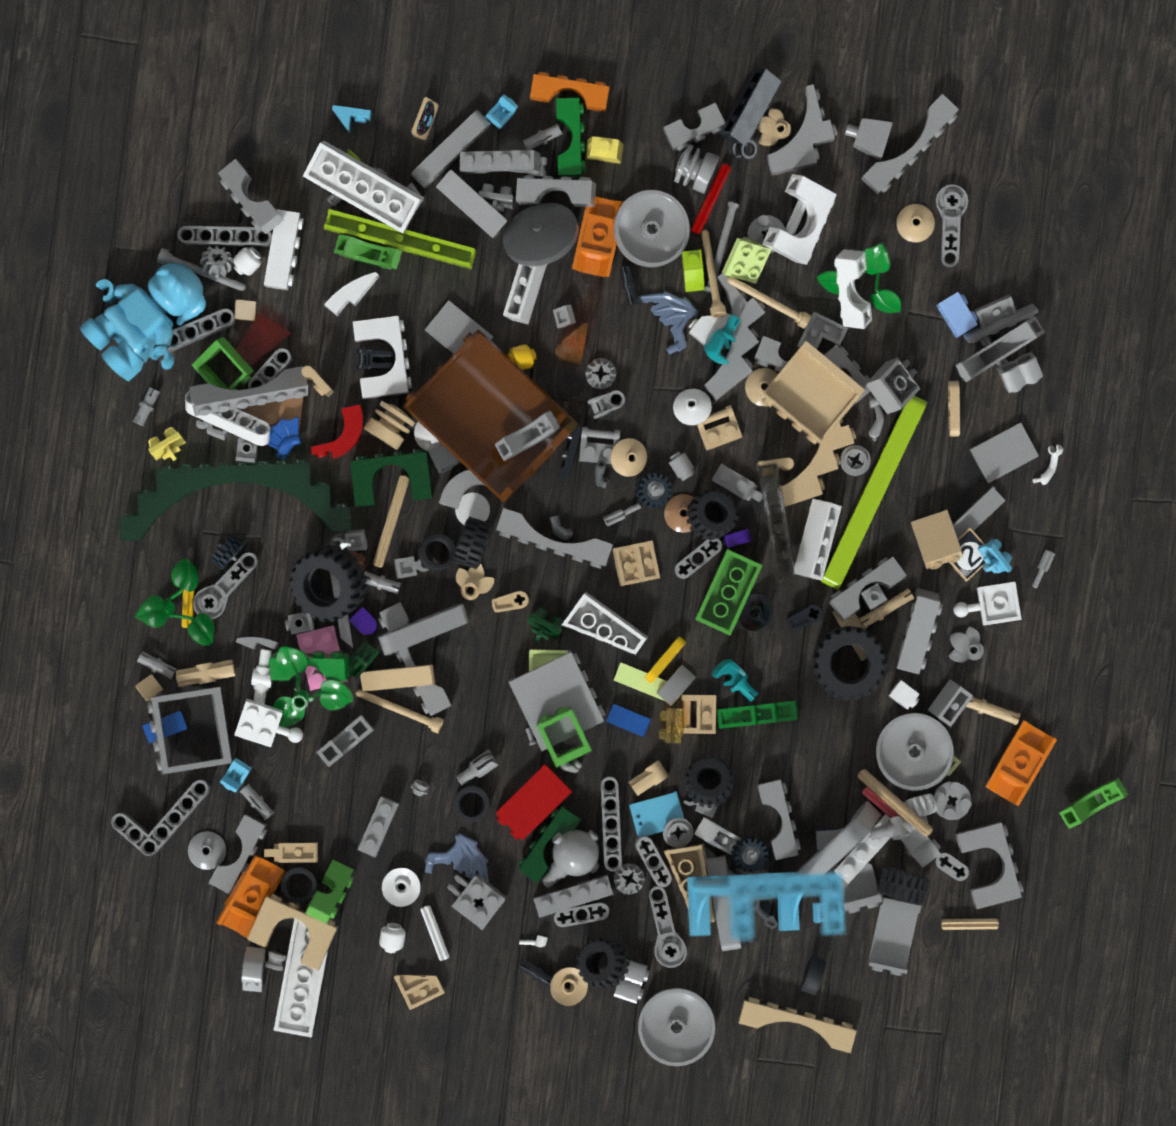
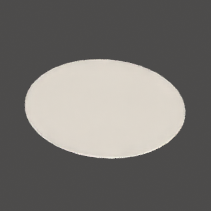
M467 493L462 496L459 508L455 509L458 520L465 524L469 517L486 521L490 513L488 501L482 495Z

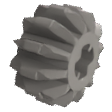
M216 245L215 249L209 246L207 251L202 253L200 264L203 266V272L208 271L209 277L214 274L217 279L219 274L225 277L227 272L230 273L233 258H231V252H225V247L219 249Z

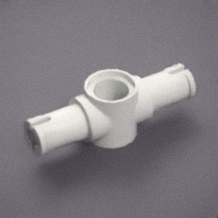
M261 649L259 663L253 670L251 683L254 686L253 689H255L254 701L264 705L266 691H269L273 681L270 679L269 663L272 650Z

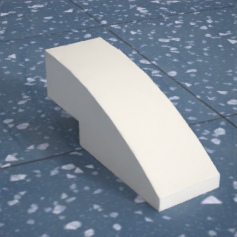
M374 272L350 282L337 291L324 305L338 316L349 301L356 306L379 278V275Z

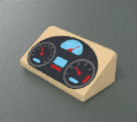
M427 97L422 102L411 131L413 136L423 140L427 139L439 107L437 103Z

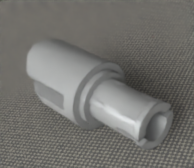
M488 749L470 761L469 768L456 775V778L464 786L474 777H483L497 767L498 763Z

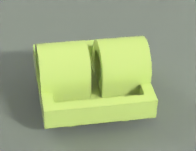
M743 237V239L737 238L722 273L756 284L771 249L747 237Z

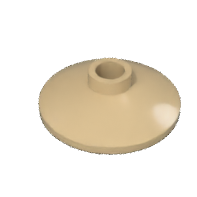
M911 204L900 211L896 225L899 234L905 240L921 242L932 234L935 220L932 212L927 207L920 204ZM914 219H918L920 221V224L918 226H915L913 224Z
M760 368L748 376L745 391L748 398L754 404L767 406L762 401L763 397L761 394L765 390L761 388V385L766 383L769 386L778 373L772 369Z
M622 439L614 445L611 451V465L622 476H635L646 465V449L636 439ZM632 454L634 459L629 461V456Z
M566 967L559 970L553 976L550 991L558 1003L572 1006L579 1003L585 997L588 983L582 980L583 977L579 976L580 970ZM566 982L570 983L569 988L564 987Z

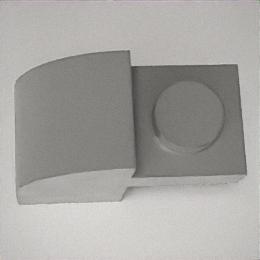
M246 947L242 970L243 990L262 992L266 948Z

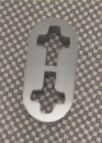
M942 852L935 858L936 866L955 880L963 881L968 877V868L950 854ZM947 856V861L951 863V866L948 867L945 864L940 866V857L945 858ZM955 866L958 869L963 867L964 876L959 875L956 877L957 872L953 870V867Z

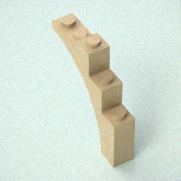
M842 419L819 445L815 456L804 471L788 484L772 491L778 509L823 494L822 490H825L822 479L818 480L817 476L839 469L840 460L838 454H834L833 451L854 444V439H856L853 428L850 429L849 425L841 427Z

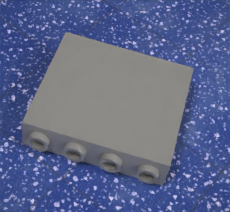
M571 650L567 654L517 678L513 677L508 680L541 751L547 749L536 724L542 716L547 714L552 716L557 714L556 710L567 706V708H572L582 731L604 722L602 716L605 715V712L601 705H596L594 699L597 696L593 687L588 688L586 682L589 679L584 670L580 671L578 665L581 662L577 654H572ZM570 716L544 727L552 746L578 734Z

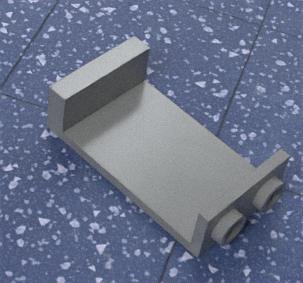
M882 896L883 902H881L868 965L872 966L871 970L883 972V969L891 970L890 974L902 976V973L907 974L908 971L906 968L921 905Z

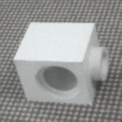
M899 680L888 694L889 697L905 709L913 708L919 701L917 698L919 694L902 680Z

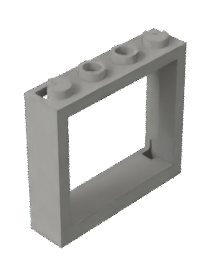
M220 687L150 698V702H147L149 714L152 713L153 721H150L151 732H155L156 740H153V747L155 752L158 751L159 759H156V765L161 774L232 763ZM211 694L221 759L168 767L158 702Z

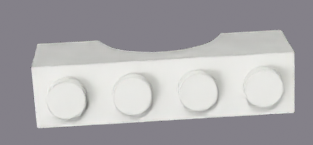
M844 249L835 259L838 275L837 284L839 285V301L841 302L840 315L843 319V326L865 329L872 321L871 304L865 301L855 288V279L859 278L867 269L865 252Z

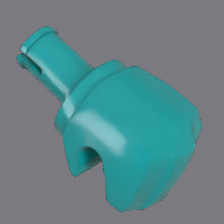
M730 314L724 328L716 329V331L711 333L704 345V350L711 360L718 364H729V361L725 360L720 351L722 347L730 349L728 340L735 343L736 339L733 333L741 319Z
M732 659L723 660L712 672V676L715 678L729 674L730 680L724 682L723 685L732 686L730 688L732 692L739 690L750 702L759 694L747 683L748 675Z

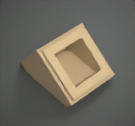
M236 300L235 320L255 321L256 302Z
M152 674L135 685L146 701H149L150 698L163 690Z

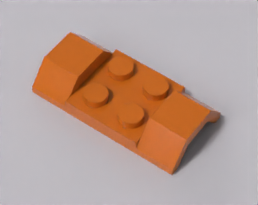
M595 196V207H585L572 266L573 270L601 277L610 276L617 245L613 232L614 218L623 201H613Z
M1023 720L985 787L1019 806L1057 739Z
M255 855L246 872L243 871L226 900L225 908L216 923L235 930L248 938L267 896L271 897L274 894L286 871L274 863Z

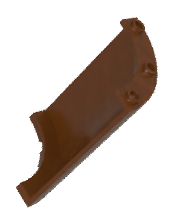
M478 329L475 333L469 332L464 337L463 341L465 343L445 365L441 363L436 368V374L417 392L412 391L407 396L408 402L404 405V408L504 503L555 452L556 448L562 441L566 440L579 424ZM551 411L560 428L538 444L503 461L495 444L502 438L526 427L543 414Z

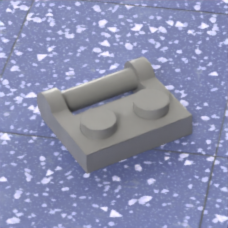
M582 427L579 461L597 463L599 460H603L606 464H611V451L614 445L620 441V430L613 432ZM587 437L614 439L613 445L588 443Z

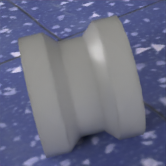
M268 951L267 955L269 958L264 966L273 970L283 971L284 966L282 964L287 956L278 952Z

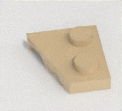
M437 975L394 976L410 1010L445 993Z

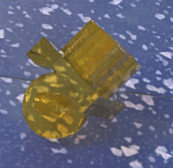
M667 708V710L660 712L661 721H666V729L659 731V739L665 740V743H681L684 729H689V725L684 724V717H682L683 709Z

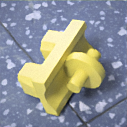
M170 427L164 431L165 440L160 442L157 436L148 440L150 446L148 450L156 460L161 457L164 460L169 457L173 461L176 460L175 453L179 452V447L186 443L179 432Z

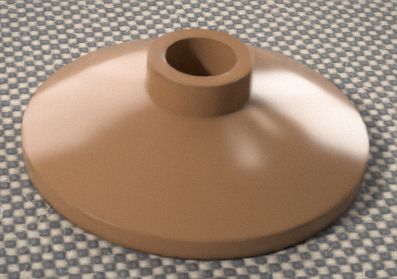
M681 494L669 500L664 510V516L670 528L682 533L691 531V524H687L686 521L689 517H682L680 511L683 509L688 511V504L691 503L694 497Z

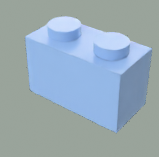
M958 292L936 305L956 338L978 325L976 314L973 311H969L966 306L968 304L967 299Z

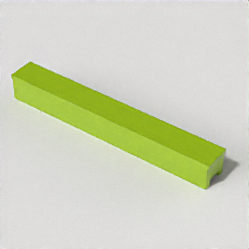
M331 209L328 210L327 219L324 224V230L472 269L476 255L475 248L408 230L401 233L389 225Z

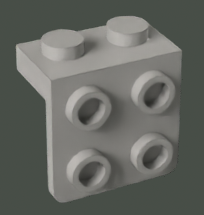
M867 863L849 884L842 879L843 908L845 911L854 913L860 911V907L874 908L879 906V902H883L881 894L877 890L878 887L871 864Z

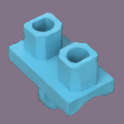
M992 539L987 544L978 547V551L984 557L983 569L986 572L992 570L993 573L997 574L1003 571L1010 572L1012 569L1009 564L1012 557L1007 552L1000 553L999 549L1002 544L998 539Z

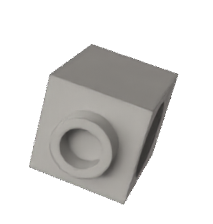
M878 583L860 592V596L868 610L887 601Z

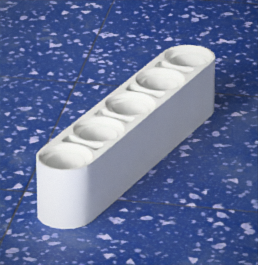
M188 391L185 395L186 411L195 416L190 399V391ZM239 409L210 413L206 416H195L256 445L264 446L270 441L269 424Z

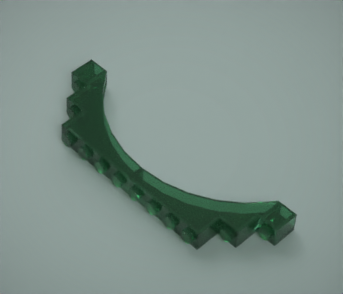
M285 460L276 461L274 465H268V461H260L252 466H249V462H239L237 466H230V463H219L218 467H211L210 464H199V468H191V465H180V469H172V466H161V470H156L157 493H154V490H142V494H137L138 517H136V513H129L119 518L120 541H139L144 538L162 514L172 505L190 494L215 485L251 483L279 489L296 497L311 508L332 532L352 531L351 508L347 507L346 504H335V508H332L331 486L326 485V482H315V486H312L311 464L306 463V460H295V464H287Z

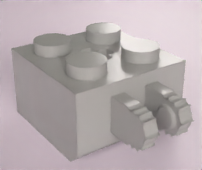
M897 357L885 362L865 384L887 414L901 410L920 390V387L913 379L917 371L915 369L907 371L906 369L910 364L909 360L901 362Z
M478 874L473 877L470 883L461 876L456 875L454 877L456 881L466 888L461 892L454 885L449 884L447 886L451 892L458 896L452 907L483 930L507 896ZM475 898H482V903H484V905L478 906L476 904Z

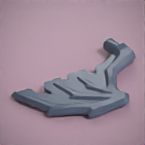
M667 291L638 296V299H641L643 303H659L652 306L650 311L655 316H661L659 320L665 326L673 325L670 331L674 337V344L666 348L668 354L670 355L686 348L687 343L683 329L690 318L697 317L698 310L686 297L680 298Z
M461 833L455 836L456 843L447 852H429L427 854L424 871L426 873L432 874L434 864L443 863L449 865L453 861L454 870H458L459 873L465 871L466 877L473 879L476 875V870H478L480 877L489 883L486 864L488 860L478 849V842Z

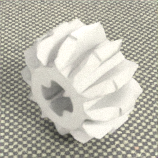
M932 794L921 795L904 802L919 817L927 816L937 811V804Z

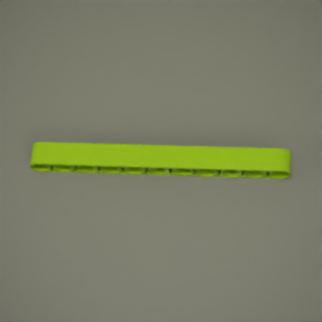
M914 395L903 407L821 581L822 583L839 590L924 412L927 401Z

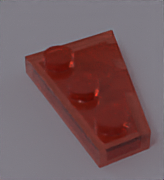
M259 313L235 350L251 367L292 333Z

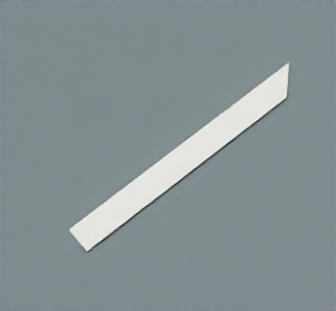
M330 572L334 598H339V582ZM347 614L345 617L338 619L340 637L353 648Z

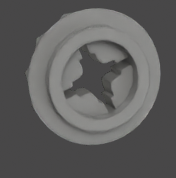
M603 358L595 359L587 366L586 379L592 387L605 389L615 381L616 369L609 360ZM602 365L603 372L609 373V375H604L601 382H599V376L592 374V372H598Z
M858 445L847 447L840 457L842 469L852 476L865 473L871 463L868 451ZM859 453L858 460L863 465L855 464V466L851 468L852 461L850 460V458H848V456L854 458Z
M676 817L673 820H669L664 826L662 834L668 845L680 848L686 846L692 840L693 827L685 818ZM677 826L683 831L679 834V839L673 833L676 831Z
M624 864L615 872V886L624 894L631 895L637 893L644 885V873L637 865ZM633 871V879L637 883L630 882L625 887L626 879L622 875L629 876Z

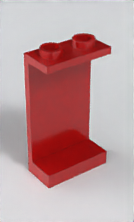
M544 764L496 812L498 815L496 819L503 826L507 824L511 828L509 832L516 840L520 838L523 841L572 790Z

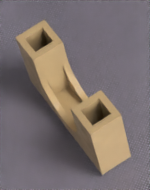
M274 894L271 897L267 896L247 940L266 947L279 921L286 918L298 919L306 925L310 935L309 944L300 963L318 971L338 929L335 921L329 919L327 924L307 915L295 903L289 902L288 905L282 902V898Z

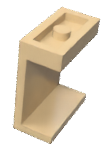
M948 510L911 522L926 569H937L942 566L941 564L947 562L955 563L963 557Z

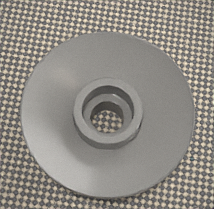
M204 831L191 839L188 846V856L196 867L204 870L214 869L224 861L226 845L218 834ZM205 847L210 850L208 855L203 853Z

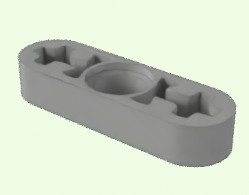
M717 538L714 540L707 539L676 565L675 574L681 579L688 578L713 558L722 548L721 541ZM709 541L713 543L716 541L718 543L716 546L717 550H710L708 553L711 556L707 558L706 553L700 548L704 546L706 550L710 546ZM697 552L702 553L704 556V560L700 564L693 561V555ZM689 558L691 564L696 566V568L693 570L690 567L687 569V575H680L678 573L680 571L679 566H686L688 564L686 560Z
M648 836L638 837L635 841V847L654 882L660 887L668 886L671 883L672 877L654 843ZM642 840L645 842L649 841L647 847L650 853L647 854L643 847L639 848L642 845ZM656 856L659 862L656 866L652 867L648 864V859ZM661 866H663V868L660 869L661 873L663 875H667L665 877V882H662L661 880L658 881L660 876L658 872L655 871L658 870Z
M603 902L572 907L556 912L554 921L559 927H567L604 920L609 915V907ZM598 906L606 909L603 916H599V913L593 914L594 918L590 919L588 907H592V911L598 910ZM579 909H584L587 912L586 919L579 920L576 917V912ZM573 910L575 922H571V918L566 919L565 923L557 920L560 917V913L568 916L571 915L569 911Z

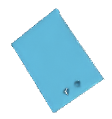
M677 791L629 805L637 837L663 832L664 826L669 820H673L676 817L684 818Z

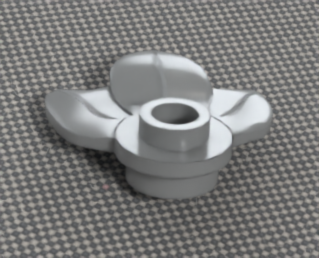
M969 627L965 634L956 632L950 635L951 644L955 648L949 654L951 660L964 663L969 659L978 660L983 656L984 647L980 643V634L976 629ZM973 647L977 648V653L975 654L971 653Z

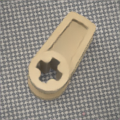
M522 591L492 600L494 612L521 609L529 603L528 595ZM519 594L521 597H525V601H522L523 605L515 602Z

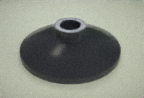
M762 594L748 596L739 616V621L745 629L753 632L760 631L769 624L773 614V607L769 598Z

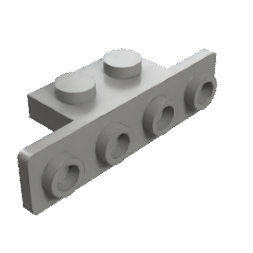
M1007 295L975 309L980 327L964 333L963 336L968 343H975L980 341L982 337L994 335L999 330L1005 327H1012L1023 319H1031L1039 311L1034 304L1016 310L1012 297Z

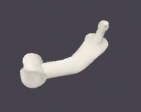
M1056 445V452L1054 446L1048 447V452L1051 454L1049 467L1041 475V478H1034L1033 483L1041 482L1043 485H1046L1056 471L1058 456L1063 452L1061 445Z

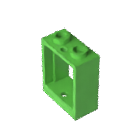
M224 337L217 339L192 364L194 369L207 383L228 390H238L237 388L241 384L245 385L250 381V375L254 372ZM221 350L243 373L229 388L207 365Z
M567 706L556 710L557 714L542 716L538 719L539 722L536 723L556 767L591 751L572 708H567ZM570 716L583 744L556 755L544 727Z

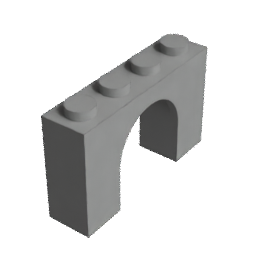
M996 822L955 833L961 853L980 848H991L1000 855L1002 860V872L996 881L970 889L976 909L1022 898L1021 892H1023L1021 881L1017 882L1016 874H1018L1016 862L1012 863L1011 855H1013V849L1011 844H1007L1006 837L1008 836L1006 825Z

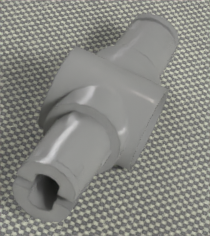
M896 816L889 819L886 825L873 828L870 831L872 840L888 836L889 838L892 837L893 840H899L908 837L909 833L917 829L902 816ZM922 816L921 818L928 824L927 817Z

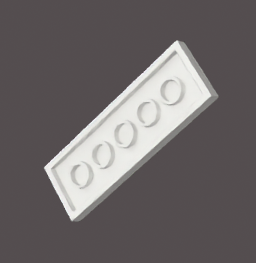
M295 918L274 1031L312 1037L327 954L318 971L300 963L309 944L310 935L306 925Z

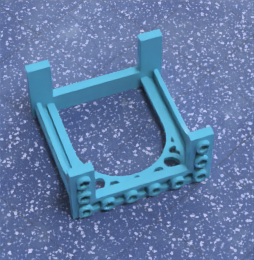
M797 872L687 877L690 936L711 935L709 896H730L731 939L753 938L751 898L777 896L779 931L800 930L799 902L802 896L821 894L823 934L844 933L842 873L796 875Z

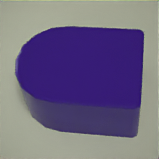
M749 529L723 537L727 548L752 541Z
M364 607L349 619L365 635L373 634L378 626L376 619Z

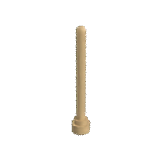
M703 230L701 235L713 300L710 312L711 317L720 318L726 315V308L720 301L709 232Z
M728 277L727 279L730 285L795 319L797 325L803 329L811 319L810 314L806 312L798 313L734 277Z
M363 690L356 691L357 697L426 724L435 733H439L444 722L442 718L432 717L431 719Z

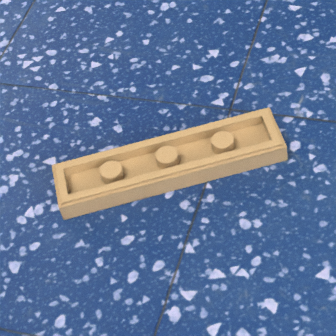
M433 665L364 671L360 675L363 691L435 684Z

